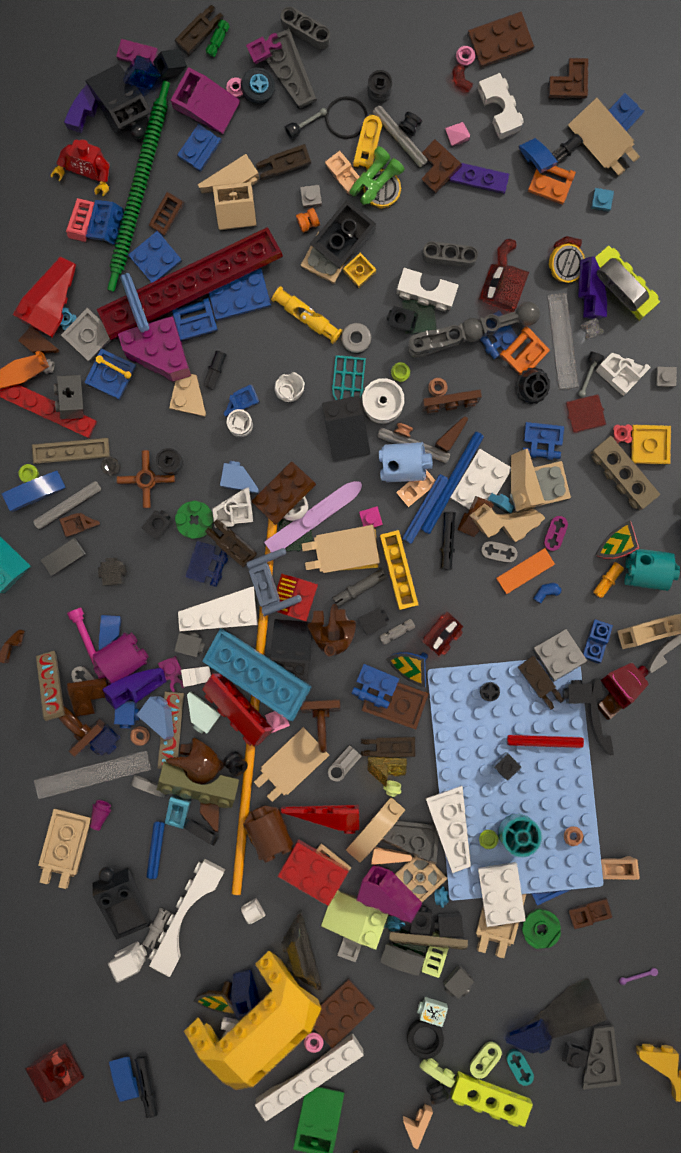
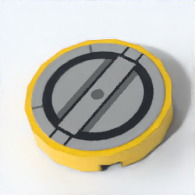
M381 169L372 179L376 180L385 169ZM391 177L383 185L375 199L370 202L372 206L388 208L399 199L401 184L398 177ZM366 186L363 188L364 193L368 190Z
M563 244L556 247L549 258V269L551 268L552 276L556 280L565 283L577 280L580 277V261L585 259L584 254L580 248L573 244Z

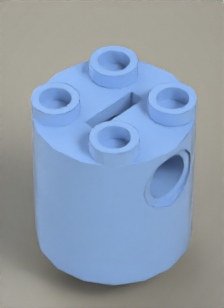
M423 442L386 444L382 447V450H379V461L383 462V469L380 472L381 481L404 482L426 480V469H432L433 466L432 454L425 453Z

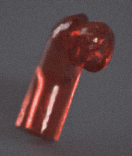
M458 64L452 71L454 83L465 91L470 92L474 84L465 79V67Z
M565 236L556 241L553 247L555 249L563 244H573L580 248L582 240Z
M506 239L498 247V266L508 265L507 253L516 248L517 243L515 240Z

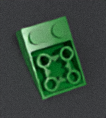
M316 1087L304 1096L293 1150L307 1153H333L344 1092Z

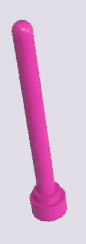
M80 607L68 612L67 615L76 624L93 664V654L96 651L82 620L84 619V613Z

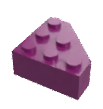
M173 316L149 323V330L145 332H140L138 327L118 334L122 350L127 359L135 361L173 382L191 376Z

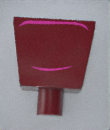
M630 663L610 672L601 679V682L621 708L625 709L648 686V681L645 677L649 674V671L643 665L637 668L633 663Z

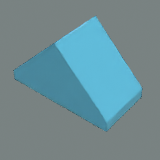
M172 795L169 800L165 824L183 829L192 800Z

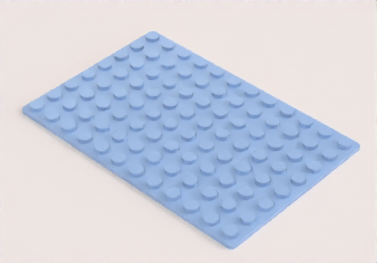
M536 659L541 665V667L544 669V671L547 673L549 678L552 680V678L550 677L549 673L547 672L539 659ZM526 660L436 668L427 671L439 793L461 785L463 786L471 867L452 873L445 854L449 898L452 901L482 898L478 868L512 862L517 863L521 894L592 888L603 885L585 703L567 704L566 700L560 703L550 691L546 694L554 706L550 710L518 669V666ZM581 666L555 682L552 680L562 698V690L565 688V684H571L570 680H582ZM493 682L500 688L498 699L495 701H485L482 699L480 687L484 683ZM507 736L582 737L584 739L583 748L507 745ZM505 752L509 753L522 767L508 781L492 766ZM523 814L539 826L542 841L534 854L527 857H518L512 855L501 844L500 840L493 849L483 848L479 842V836L487 829L495 831L498 835L500 824L507 816ZM571 826L578 827L583 833V840L577 846L568 845L563 837L565 830ZM573 832L570 834V839L574 840L576 833Z

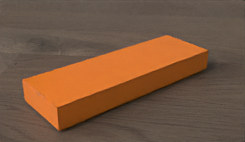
M544 548L503 573L496 580L505 594H508L552 567L555 563Z

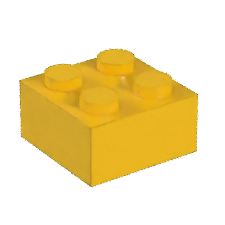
M359 253L343 268V272L360 288L376 273V269Z

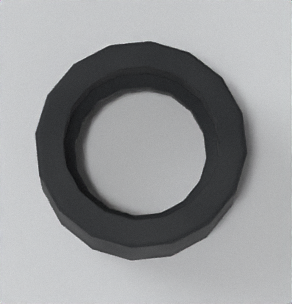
M419 1019L410 1025L407 1031V1043L410 1051L415 1056L429 1059L440 1053L444 1044V1036L440 1026ZM423 1027L432 1029L437 1036L435 1045L428 1050L418 1048L414 1042L416 1031Z

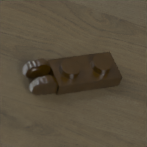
M213 5L206 8L202 14L200 13L175 39V43L188 55L218 26L220 20H223L224 15L222 13L217 14L211 21L208 20L215 11Z
M303 144L271 155L269 158L257 162L256 167L257 169H262L272 164L273 169L260 174L261 180H265L310 165L311 160L307 148Z
M216 519L214 524L223 534L219 537L210 527L205 530L206 533L216 542V545L244 568L247 562L257 555V552L230 528H227L224 523Z
M534 656L518 666V669L538 697L542 698L550 710L554 708L553 703L546 696L550 691L554 694L557 701L560 703L564 701L556 686Z
M415 737L361 739V744H376L377 751H361V756L415 757Z

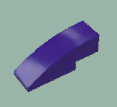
M88 85L80 91L67 113L64 124L69 130L82 133L87 116L95 117L98 103Z
M593 256L580 261L578 298L584 299L583 318L597 320L607 317V297L605 285L597 276V270L600 267Z
M162 668L150 669L113 682L105 687L103 692L106 701L116 710L130 699L137 703L167 681Z

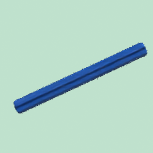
M475 432L445 488L421 528L423 532L430 534L484 438L481 433Z

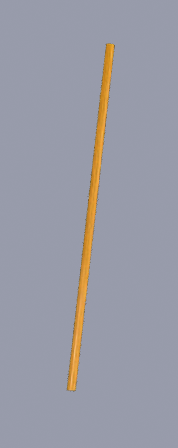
M269 519L266 540L277 533V524L275 525ZM267 546L265 547V555L271 553ZM274 560L267 562L271 574H273ZM260 607L255 650L265 655L268 615L264 616L262 607ZM251 695L250 703L259 712L260 700ZM247 743L245 761L248 766L243 773L231 892L233 895H241L247 838V832L243 823L249 815L255 746H249Z

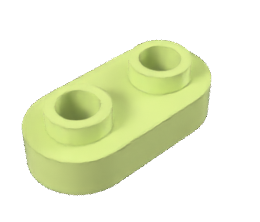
M492 1041L485 1043L470 1062V1071L475 1078L481 1079L486 1077L500 1060L502 1052L497 1043ZM492 1048L495 1051L493 1054H489L488 1050ZM477 1064L483 1065L481 1069H476Z
M432 1058L423 1059L419 1065L426 1073L450 1088L456 1082L455 1074L447 1068L444 1070L440 1068L438 1063Z

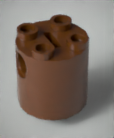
M261 806L249 813L243 826L258 853L259 860H263L266 863L273 860L275 854L280 852L286 854L293 850L292 845L294 841L291 840L288 834L287 826L279 808Z

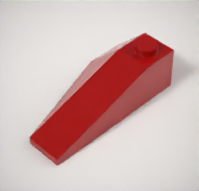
M60 257L21 299L13 315L23 323L53 337L63 319L62 310L64 304L67 303L68 298L66 294L71 286L76 264Z
M359 805L289 806L281 808V813L344 831V834H355V830H359Z

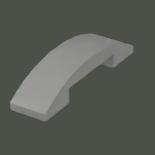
M681 634L667 640L654 653L646 667L649 673H653L667 663L664 655L681 644Z

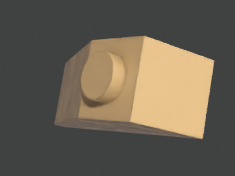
M245 154L199 183L198 187L201 193L213 192V186L251 182L253 186L258 182L259 174Z
M528 449L511 455V495L517 511L531 509L545 503Z

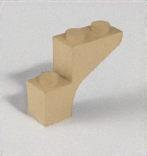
M485 503L470 515L480 531L488 538L497 534L502 528L514 542L523 539L530 530L538 527L545 519L534 508L507 514H496Z

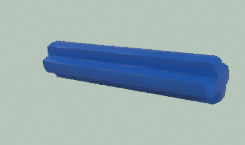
M159 821L154 822L147 869V878L156 879L158 876L165 825Z

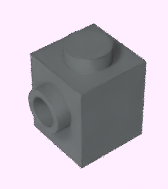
M191 631L188 634L179 633L174 651L198 657L199 654H203L205 643H202L203 638H199V633Z
M458 964L443 981L444 990L451 997L454 995L458 999L461 996L465 997L470 992V986L474 983V979Z

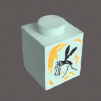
M424 997L423 1002H419L417 1013H419L421 1021L443 1027L448 1006L447 1003Z

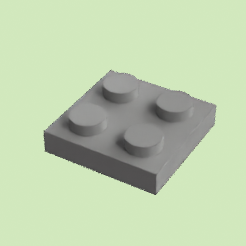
M88 308L61 334L89 362L99 353L100 349H103L111 341L102 321Z
M567 629L533 649L554 682L587 663V659Z

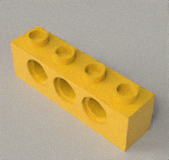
M397 530L381 534L380 540L398 609L402 610L417 606L418 601L400 532Z

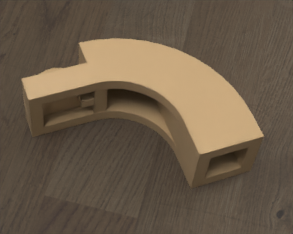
M681 613L618 630L622 649L681 634Z
M390 797L369 824L348 846L346 851L361 863L397 822L405 809Z

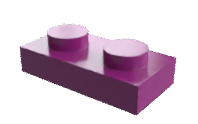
M121 39L116 58L117 60L154 69L153 61L158 55V48Z

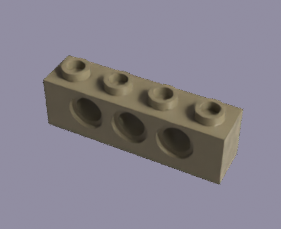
M612 436L608 437L590 452L593 455L591 457L598 466L601 465L605 471L603 472L609 480H614L617 484V490L630 499L628 502L635 510L638 509L640 511L661 495ZM608 455L615 457L616 462L614 465L608 463ZM620 470H625L628 473L627 479L620 477ZM633 484L640 487L639 494L633 493Z

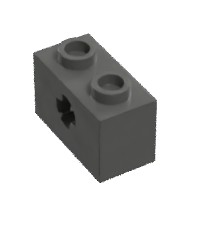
M81 375L57 376V383L54 384V395L59 397V400L55 401L56 412H60V419L83 418Z

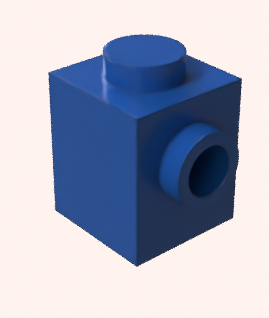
M128 700L115 710L114 724H120L119 728H131V725H135L136 721L140 719L137 716V713L140 711V709H137V703Z

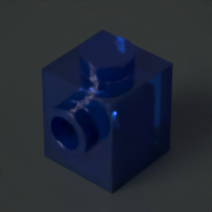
M105 725L103 730L89 742L91 744L90 749L97 755L101 754L103 756L106 753L110 755L117 748L115 744L121 737L109 725Z

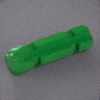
M220 20L218 29L215 30L210 44L206 48L207 55L211 57L216 56L217 48L220 47L225 37V32L229 29L227 21Z

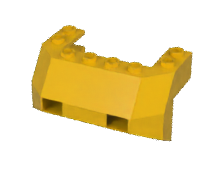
M268 951L255 965L272 989V992L221 1040L218 1039L211 1025L207 1023L203 1025L199 1018L184 1030L199 1059L223 1083L235 1090L250 1088L257 1084L312 1031L322 1009L319 1000L298 985L283 961L271 951Z

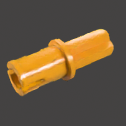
M614 562L606 575L602 576L603 579L593 593L597 597L603 598L610 587L616 584L615 581L624 571V568L617 562Z

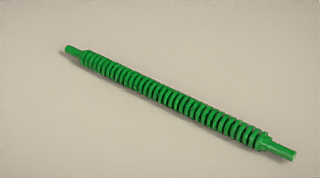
M163 81L159 98L153 102L151 116L149 117L145 132L146 135H144L142 149L140 150L141 154H139L137 168L135 169L136 173H134L133 182L131 183L132 187H130L131 192H129L128 201L126 202L127 206H125L126 211L123 213L125 216L122 217L118 232L120 235H117L118 240H116L115 249L113 250V259H111L109 265L111 268L110 272L112 273L107 290L110 292L115 291L118 276L125 269L126 257H128L127 252L130 250L131 238L134 236L132 233L135 232L138 214L140 213L144 198L143 195H145L147 181L149 180L148 176H150L152 162L154 161L153 157H155L157 143H159L158 138H160L161 129L163 128L162 124H164L168 109L166 101L170 82Z

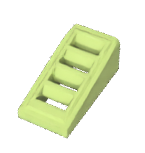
M433 932V937H440L438 933ZM428 946L421 972L439 978L449 948ZM435 948L441 950L442 954L432 951V949ZM430 955L439 958V962L429 959ZM429 963L431 965L437 966V968L433 969L427 967V965Z

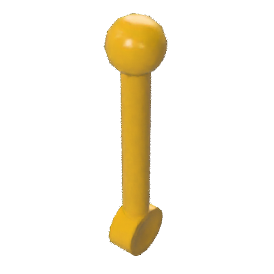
M100 355L96 357L97 363H103L106 366L116 370L117 372L123 374L126 379L131 378V373L129 371H123L122 369L105 361L104 358Z

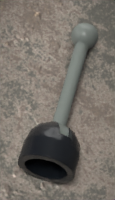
M321 108L319 113L300 124L293 122L284 126L289 138L293 140L298 137L301 127L321 115L325 116L327 110Z
M590 351L588 362L591 367L582 390L578 392L580 397L586 395L585 390L593 369L600 366L605 356Z

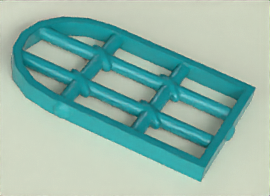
M335 356L332 385L335 400L338 399L335 396L334 389L339 390V392L341 391L340 399H343L344 390L350 391L351 397H354V391L361 392V399L364 391L363 382L366 358ZM337 358L344 359L343 371L336 370ZM347 359L354 360L353 372H349L346 369ZM357 360L364 361L363 373H359L356 370ZM336 373L342 376L341 387L335 386ZM345 374L352 377L351 388L344 385ZM356 375L362 376L361 389L355 386Z

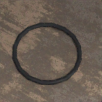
M343 96L335 99L333 102L330 103V105L327 108L325 120L327 127L333 134L340 138L348 139L359 135L361 133V130H359L355 134L348 136L340 135L337 132H335L329 125L328 114L332 105L339 100L350 99L356 101L361 105V107L364 109L365 118L368 116L366 107L363 105L361 101L354 97Z

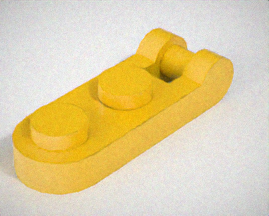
M370 115L364 119L353 163L355 167L363 166L368 170L374 162V151L378 146L382 129V122L378 116ZM362 153L369 155L368 159L361 158Z

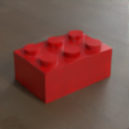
M298 839L281 868L278 877L329 906L348 874L349 868Z

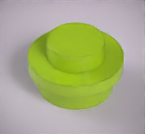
M396 363L391 369V375L394 380L403 382L409 378L410 368L405 363Z
M484 830L479 836V842L485 849H493L498 844V835L493 830Z

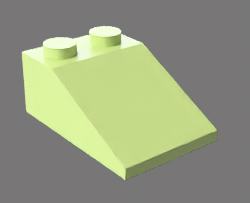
M338 890L327 907L321 926L359 944L377 949L388 914H384L373 907L365 906L357 901L356 896Z

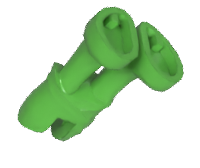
M377 146L374 151L375 161L371 167L361 174L349 191L355 197L366 186L368 190L360 199L363 205L370 204L375 199L378 191L383 188V185L391 177L400 175L405 170L404 166L395 158H392L390 161V155L380 146ZM388 163L383 173L376 180H373L372 178Z

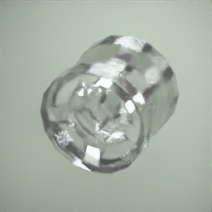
M599 318L592 319L581 325V328L585 330L586 340L604 333L603 328L599 326Z

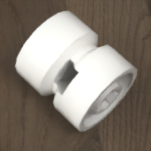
M237 409L232 411L227 417L228 429L234 436L243 438L251 433L253 422L246 411Z

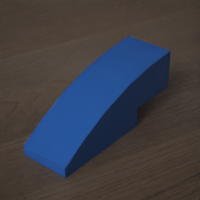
M54 471L2 493V496L9 511L15 512L65 489L66 486L59 472Z

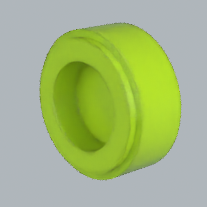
M31 464L23 465L19 470V478L24 483L39 477L38 469Z

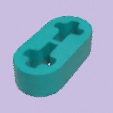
M510 1049L506 1054L509 1067L521 1085H530L534 1080V1074L520 1050ZM514 1054L515 1056L520 1055V1057H518L520 1063L518 1066L516 1065L514 1060L511 1061L512 1055ZM522 1068L526 1074L529 1073L527 1075L528 1079L526 1080L524 1078H520L522 1077V1074L520 1072Z

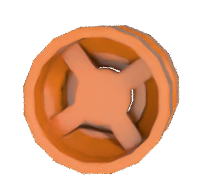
M314 208L308 209L304 214L299 213L296 215L302 233L308 231L311 227L316 228L320 226Z

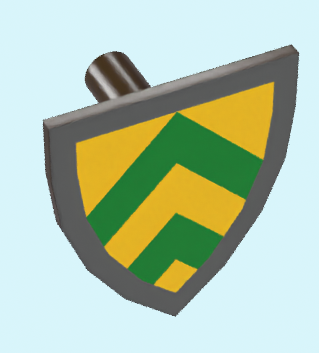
M228 981L224 982L221 991L208 990L206 993L197 995L194 999L195 1003L223 1014L240 1015L228 998V993L232 986Z

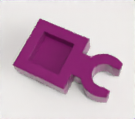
M276 33L271 34L266 41L262 36L246 45L255 65L271 57L270 50L282 48L281 42L273 44V41L279 38Z
M177 656L158 663L159 668H162L166 680H171L170 689L172 692L176 691L175 683H180L181 687L185 688L183 680L179 679L182 669Z

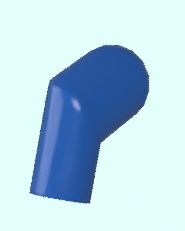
M557 583L543 584L533 599L541 604L546 595L553 594L558 596L561 593V587Z

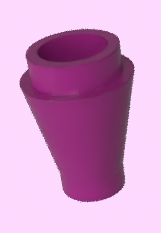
M97 800L93 804L90 828L101 830L103 823L111 812L110 803Z

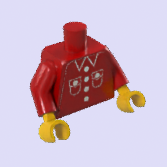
M76 139L72 145L68 144L61 150L56 163L58 166L52 171L51 178H53L55 173H58L60 181L65 174L63 169L65 167L68 171L100 181V184L94 190L95 194L97 195L100 190L103 191L102 196L107 194L109 186L106 182H108L110 166L103 157L99 147L88 144L86 140Z

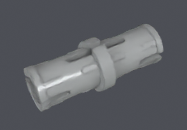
M159 908V912L154 922L150 924V930L143 941L144 946L148 948L150 946V949H154L171 914L169 911Z

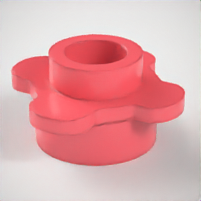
M631 425L614 426V440L617 443H630L632 441Z

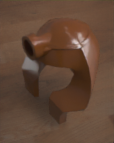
M333 604L331 607L328 626H323V611H313L312 622L307 625L316 644L327 656L339 655L347 650L352 642L356 628L355 621L349 620L345 609L338 610L336 604Z
M192 738L191 743L181 744L180 754L189 756L170 757L166 760L168 764L183 769L189 780L200 785L214 779L217 773L224 768V763L222 760H219L217 754L209 746L196 738Z

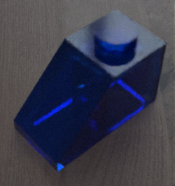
M137 55L126 69L123 81L127 84L151 89L161 74L149 58Z
M543 1019L507 1032L505 1041L510 1045L534 1054L536 1052L544 1053L548 1051L549 1047H551L552 1038Z

